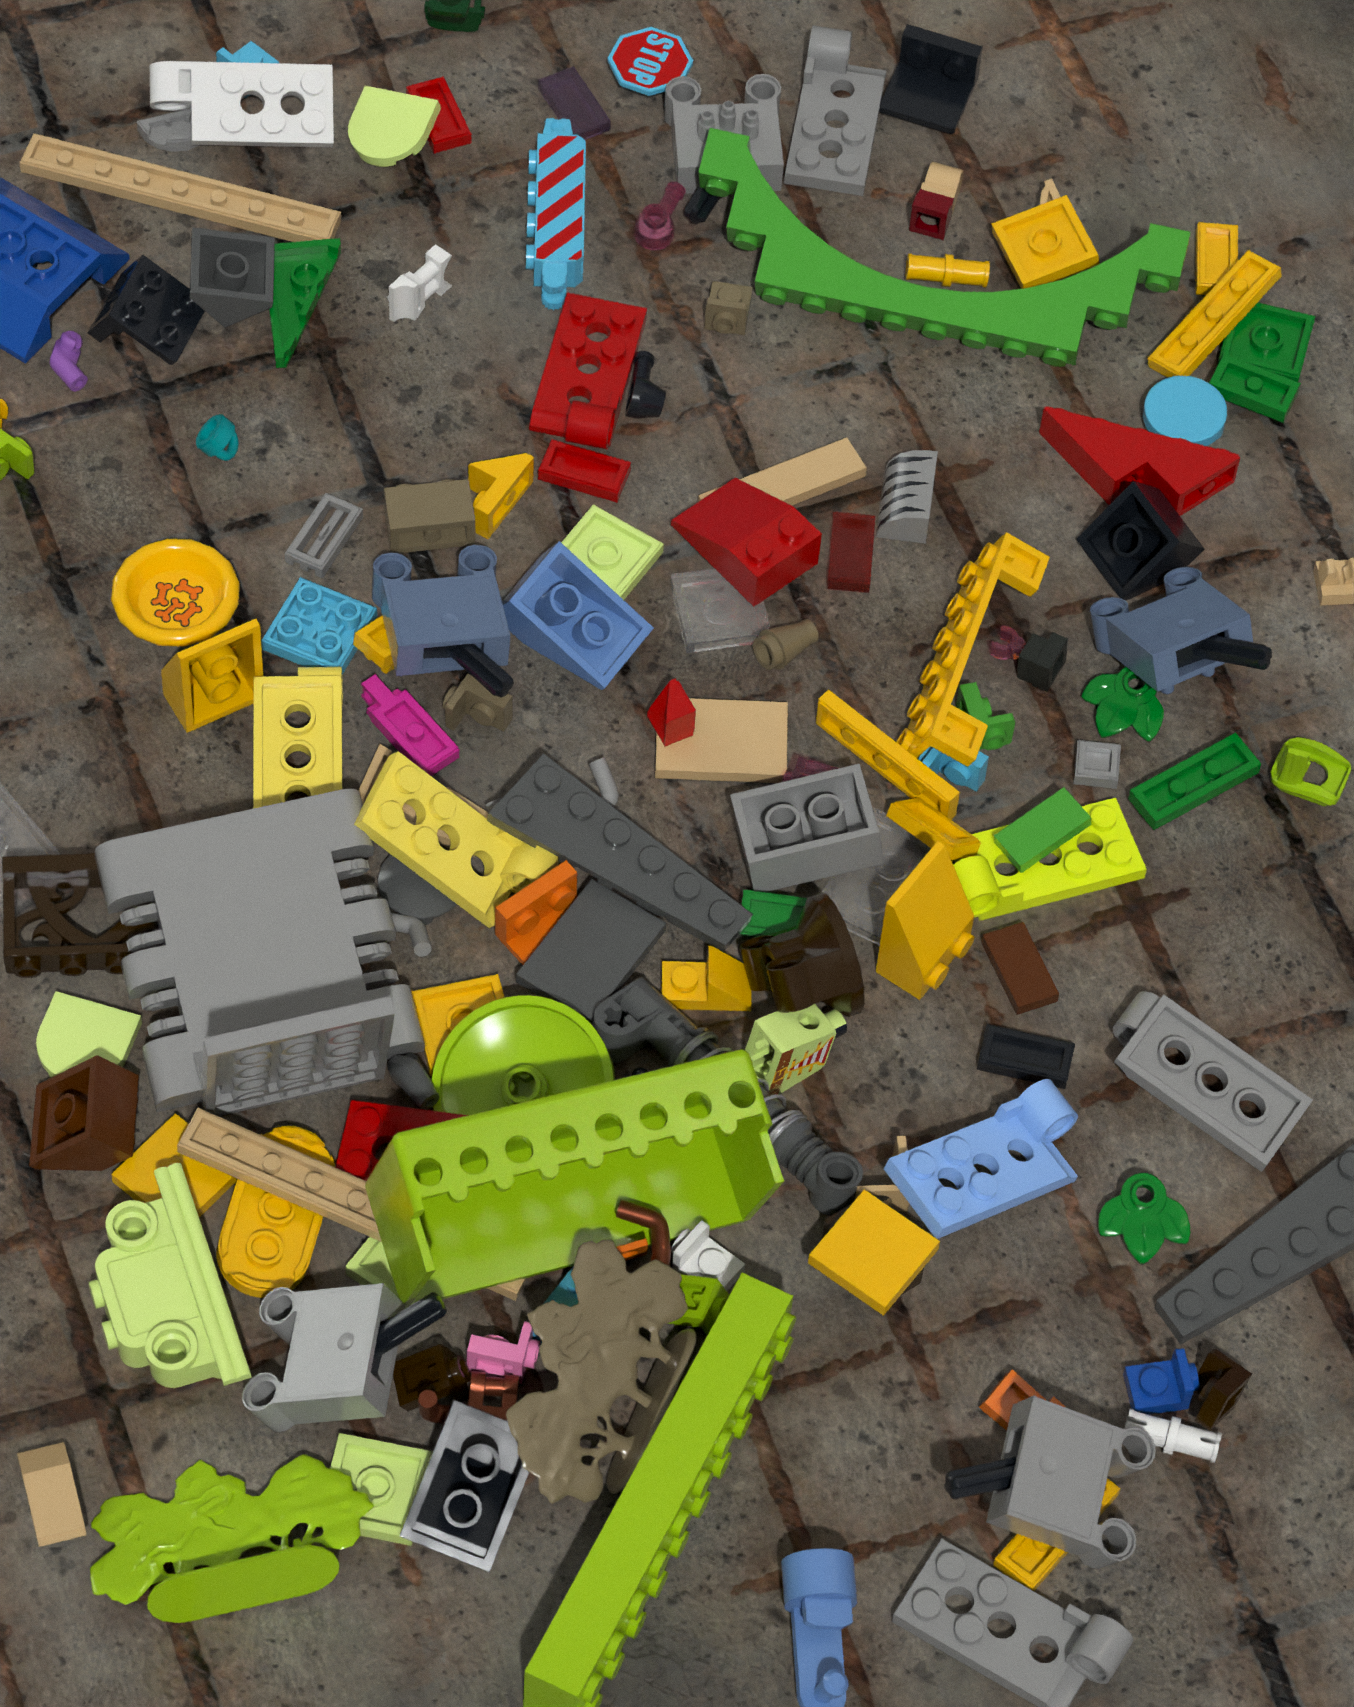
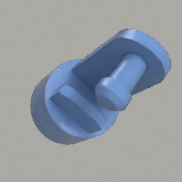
M835 1548L800 1550L784 1557L781 1561L784 1608L791 1613L797 1700L800 1707H844L849 1684L844 1672L841 1629L853 1623L852 1608L857 1605L854 1556L847 1551Z

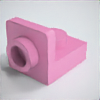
M526 1321L523 1323L518 1345L510 1343L507 1339L498 1335H485L481 1337L471 1334L467 1348V1365L470 1373L472 1371L486 1372L488 1377L504 1378L505 1374L519 1375V1383L522 1384L526 1367L535 1368L540 1341L533 1340V1329L530 1322Z

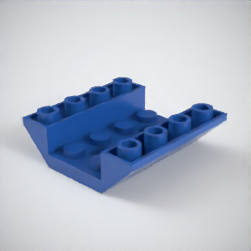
M1 177L0 349L26 364L52 338L49 316L89 276L104 285L130 258L127 252ZM47 261L53 264L45 270H38L32 267L35 263Z

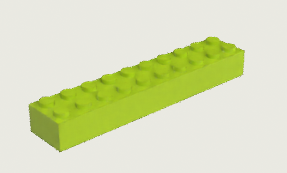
M743 1272L741 1273L525 1669L523 1707H600L603 1695L599 1691L606 1678L614 1680L625 1657V1653L621 1652L627 1637L635 1639L638 1636L647 1616V1612L643 1611L649 1596L655 1599L659 1596L668 1577V1572L664 1569L670 1557L679 1558L686 1546L690 1535L686 1528L692 1516L698 1519L702 1516L711 1496V1492L707 1491L713 1476L721 1479L732 1456V1453L728 1450L734 1437L742 1440L752 1420L753 1414L749 1413V1410L754 1400L762 1401L770 1388L773 1375L769 1373L775 1360L783 1363L789 1353L794 1339L790 1334L796 1322V1316L791 1314L793 1295Z

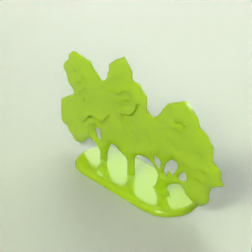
M306 1454L299 1455L278 1469L270 1479L268 1487L261 1495L257 1496L246 1494L245 1482L231 1475L219 1476L213 1466L199 1460L175 1480V1497L169 1503H164L157 1499H152L144 1493L111 1497L100 1507L101 1512L94 1517L91 1528L95 1529L105 1541L114 1542L115 1547L90 1567L93 1594L98 1596L107 1594L112 1600L127 1605L137 1601L151 1585L158 1583L148 1596L147 1609L153 1617L171 1623L192 1622L307 1595L321 1590L331 1583L339 1573L340 1564L333 1552L324 1547L311 1544L318 1542L327 1548L340 1550L353 1546L361 1536L359 1528L360 1518L370 1511L374 1504L369 1501L368 1494L353 1490L351 1476L342 1473L338 1469L327 1468L322 1461ZM306 1523L308 1527L302 1541L295 1539L293 1540L294 1546L289 1547L288 1535L296 1524ZM316 1527H322V1536L313 1538L312 1533ZM271 1535L281 1537V1545H274L270 1541ZM265 1546L275 1550L274 1552L238 1560L241 1554L249 1548ZM166 1562H172L176 1574H167L164 1571L163 1565ZM199 1565L210 1566V1567H205V1568H201V1569L194 1570V1567L199 1566Z

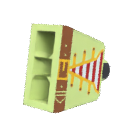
M816 1004L795 1012L781 1013L776 1011L755 1020L745 1051L751 1057L757 1078L765 1079L768 1082L769 1093L772 1095L781 1094L819 1071L826 1064L834 1039L846 1034L847 1024L839 1011L833 1009L823 1014Z

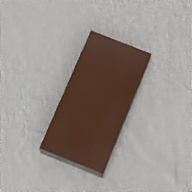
M1024 922L982 935L981 943L1016 1015L1058 1002L1059 992Z

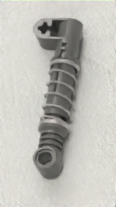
M644 978L633 981L600 1003L595 1008L591 1025L598 1032L607 1047L612 1063H619L648 1044L668 1060V1067L725 1053L724 1051H733L728 1047L720 1048L716 1034L706 1027L698 1028ZM620 1018L624 1020L622 1028L619 1026ZM758 1079L759 1082L765 1085V1088L761 1084L760 1087L773 1124L768 1129V1133L778 1164L788 1168V1171L793 1176H796V1179L804 1183V1186L810 1190L811 1203L821 1213L832 1216L852 1204L855 1199L856 1189L860 1186L863 1176L862 1166L858 1160L847 1153L832 1152V1149L812 1132V1123L807 1120L803 1113L799 1110L788 1111L786 1108V1098L783 1095L770 1094L768 1082L765 1079ZM776 1098H779L783 1102V1104H781Z

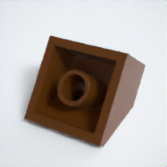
M96 1055L36 1085L29 1166L36 1170L103 1171L133 1157L139 1075Z

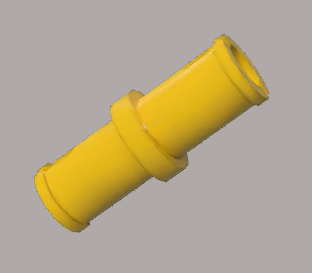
M911 253L907 255L905 280L941 282L942 287H950L951 283L985 288L989 281V261L954 259L953 254H944L943 258L913 255Z

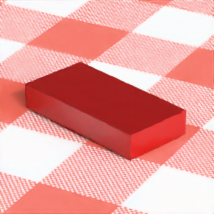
M444 76L406 87V94L439 101L441 110L427 140L434 154L471 144L472 134Z
M552 439L539 467L538 480L617 503L630 474L631 462Z

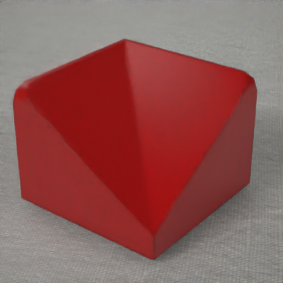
M675 678L668 682L647 712V717L664 746L693 736L695 730L696 709L679 680L677 681Z

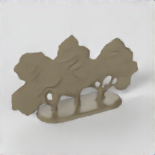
M602 1240L598 1243L588 1241L579 1247L574 1267L570 1274L575 1283L578 1304L570 1307L551 1300L527 1314L533 1332L541 1337L542 1343L539 1351L543 1365L546 1369L557 1374L558 1385L556 1389L544 1393L538 1391L525 1395L507 1410L506 1417L511 1435L518 1442L517 1454L522 1461L523 1469L539 1478L540 1493L545 1495L551 1504L567 1495L575 1497L584 1503L598 1499L603 1490V1475L599 1469L598 1461L613 1451H616V1454L607 1474L606 1485L611 1494H617L625 1488L671 1403L696 1343V1333L693 1329L680 1331L669 1341L665 1348H663L659 1336V1331L664 1324L682 1318L688 1310L685 1294L679 1287L682 1281L681 1273L656 1259L630 1273L626 1271V1261L612 1240ZM645 1327L651 1333L650 1342L639 1334V1328ZM640 1357L658 1358L644 1390L638 1389L636 1383L638 1378V1360ZM627 1395L637 1401L638 1404L622 1436L613 1429L610 1420V1409L618 1396ZM597 1417H603L607 1423V1429L598 1427ZM597 1433L607 1437V1442L599 1439L597 1444L599 1448H582L580 1446V1439L583 1435ZM591 1455L595 1459L591 1465H585L581 1461L582 1457Z

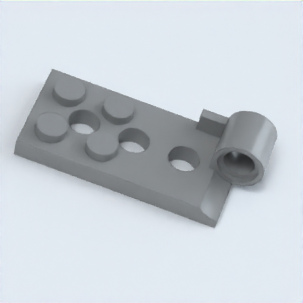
M812 26L803 86L785 170L784 184L859 196L864 195L887 70L848 65L852 31ZM843 90L849 92L851 96L839 98L833 92ZM838 120L843 122L845 126L833 128L827 122ZM832 150L837 152L839 156L836 158H826L820 153Z
M1139 992L1113 1026L1114 1036L1124 1046L1114 1063L1123 1070L1129 1079L1261 1172L1313 1101L1312 1098L1164 994L1162 997H1159L1151 992ZM1176 1048L1180 1050L1185 1056L1186 1063L1183 1065L1170 1063L1165 1057L1164 1049ZM1212 1074L1217 1076L1223 1084V1090L1214 1092L1207 1089L1202 1082V1075ZM1248 1100L1255 1103L1260 1109L1261 1116L1259 1118L1245 1116L1240 1110L1239 1102Z
M942 1538L892 1618L894 1624L1037 1707H1069L1086 1678L1100 1684L1109 1683L1134 1641L1131 1633L1114 1619L1100 1614L1091 1616L1072 1604H1069L1065 1610ZM952 1595H963L971 1602L972 1609L964 1614H956L948 1609L945 1600ZM994 1619H1004L1013 1626L1014 1633L1008 1638H997L989 1632L987 1625ZM1045 1643L1055 1650L1057 1657L1052 1662L1041 1663L1031 1656L1030 1648L1035 1644Z

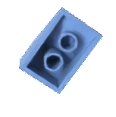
M560 541L540 555L502 601L509 631L523 644L600 690H603L654 629Z

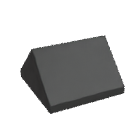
M193 227L191 233L189 298L224 328L272 308L275 237Z

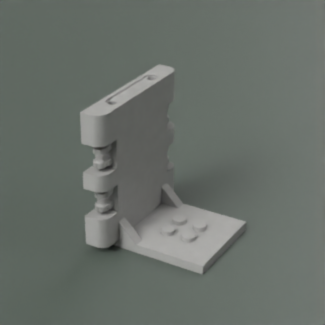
M341 789L106 841L95 848V860L108 914L124 911L120 914L121 923L125 926H136L157 921L159 930L138 934L126 941L128 951L134 952L124 957L121 961L129 1000L143 997L140 1001L142 1009L146 1011H157L178 1006L180 1013L179 1016L156 1020L147 1026L149 1036L154 1038L161 1037L146 1043L142 1047V1055L156 1112L202 1102L203 1110L216 1116H223L384 1079L388 1059L395 1055L404 1056L407 1053L414 1054L424 1051L425 1042L410 986L406 984L391 985L399 980L397 971L394 969H382L362 974L360 964L385 959L392 954L390 944L386 942L395 940L396 931L388 901L381 898L373 899L377 894L375 886L364 884L340 889L339 880L358 877L370 870L368 860L363 858L373 856L374 846L370 837L354 825L363 806L358 790Z

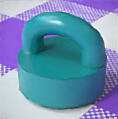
M222 414L211 417L202 426L196 437L197 448L207 456H216L222 461L233 459L239 446L235 424Z

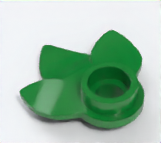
M1127 667L1123 668L1118 674H1102L1092 679L1084 689L1082 699L1098 706L1096 725L1101 738L1116 735L1132 726L1141 738L1151 742L1161 728L1164 709L1156 698L1157 691L1145 681H1143L1145 685L1139 690H1134L1128 685L1132 679H1142Z
M1137 1173L1130 1176L1124 1182L1120 1195L1107 1201L1099 1213V1235L1114 1237L1122 1234L1129 1253L1142 1265L1147 1263L1158 1252L1164 1242V1238L1177 1244H1187L1190 1238V1222L1184 1207L1167 1197L1163 1183L1156 1176L1149 1173ZM1137 1189H1148L1151 1192L1152 1200L1147 1203L1141 1202L1136 1195Z

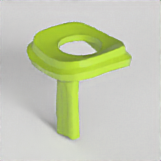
M1296 737L1286 741L1280 749L1273 764L1270 777L1273 785L1284 793L1321 806L1335 805L1346 786L1351 772V764L1342 755L1323 743ZM1310 761L1318 763L1326 771L1327 780L1324 784L1318 786L1303 781L1311 764Z

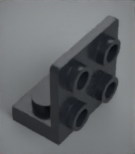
M907 24L902 34L899 63L880 103V113L954 134L979 77L983 46Z
M142 255L120 274L87 333L101 343L111 333L114 332L119 335L124 331L166 363L173 365L178 361L205 311L189 298L190 288L145 255Z

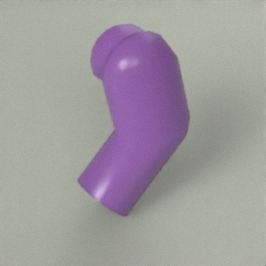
M65 331L61 334L60 339L56 340L49 363L52 370L70 390L76 392L82 389L88 380L87 376L77 366L81 353L80 347L83 342L78 333Z

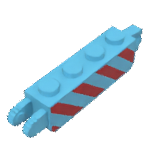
M546 118L543 134L538 133L537 150H529L528 174H536V181H528V206H536L535 213H527V237L535 238V245H526V269L534 270V286H542V305H545V308L547 307L549 310L553 309V311L563 307L566 298V287H576L583 281L586 141L579 135H573L570 119Z

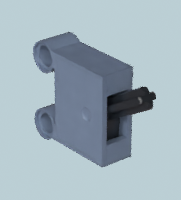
M471 545L462 549L458 558V573L454 577L411 581L412 564L404 555L385 553L375 559L373 563L372 600L374 604L381 608L396 676L466 670L492 695L502 698L508 694V691L514 685V681L499 666L508 665L510 632L496 581L497 556L489 547Z
M1179 567L1167 572L1164 576L1166 597L1129 612L1126 600L1116 597L1098 600L1090 607L1096 649L1101 653L1111 654L1157 692L1161 691L1163 694H1171L1174 691L1175 684L1202 674L1204 677H1211L1215 673L1214 668L1225 663L1265 670L1270 666L1272 649L1264 644L1253 643L1250 614L1202 578L1201 571L1193 567Z

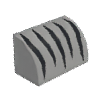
M912 450L900 453L889 460L884 470L875 537L926 544L938 451Z

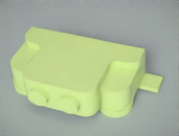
M174 1163L168 1167H160L154 1170V1175L162 1198L147 1203L137 1200L121 1202L111 1209L106 1218V1233L111 1248L103 1251L97 1257L95 1262L97 1279L89 1281L88 1285L95 1309L104 1307L108 1321L101 1323L108 1350L117 1348L121 1360L130 1367L141 1368L150 1365V1371L154 1380L168 1388H178L212 1377L222 1379L224 1386L251 1378V1373L181 1163Z

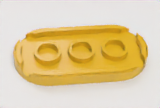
M281 1126L273 1128L272 1132L263 1135L266 1138L335 1167L332 1154L330 1157L329 1152L325 1149V1143L317 1135L306 1129L296 1126ZM237 1179L216 1250L217 1263L222 1275L238 1291L257 1298H264L269 1292L280 1287L294 1289L307 1272L323 1216Z

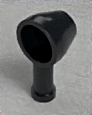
M640 351L634 356L633 363L635 368L625 409L626 417L643 419L660 417L666 391L650 381L651 368L654 366L655 361L653 354L650 352Z

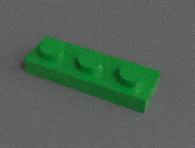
M1234 733L1132 788L1128 800L1154 831L1255 776L1260 771L1261 762L1237 733Z

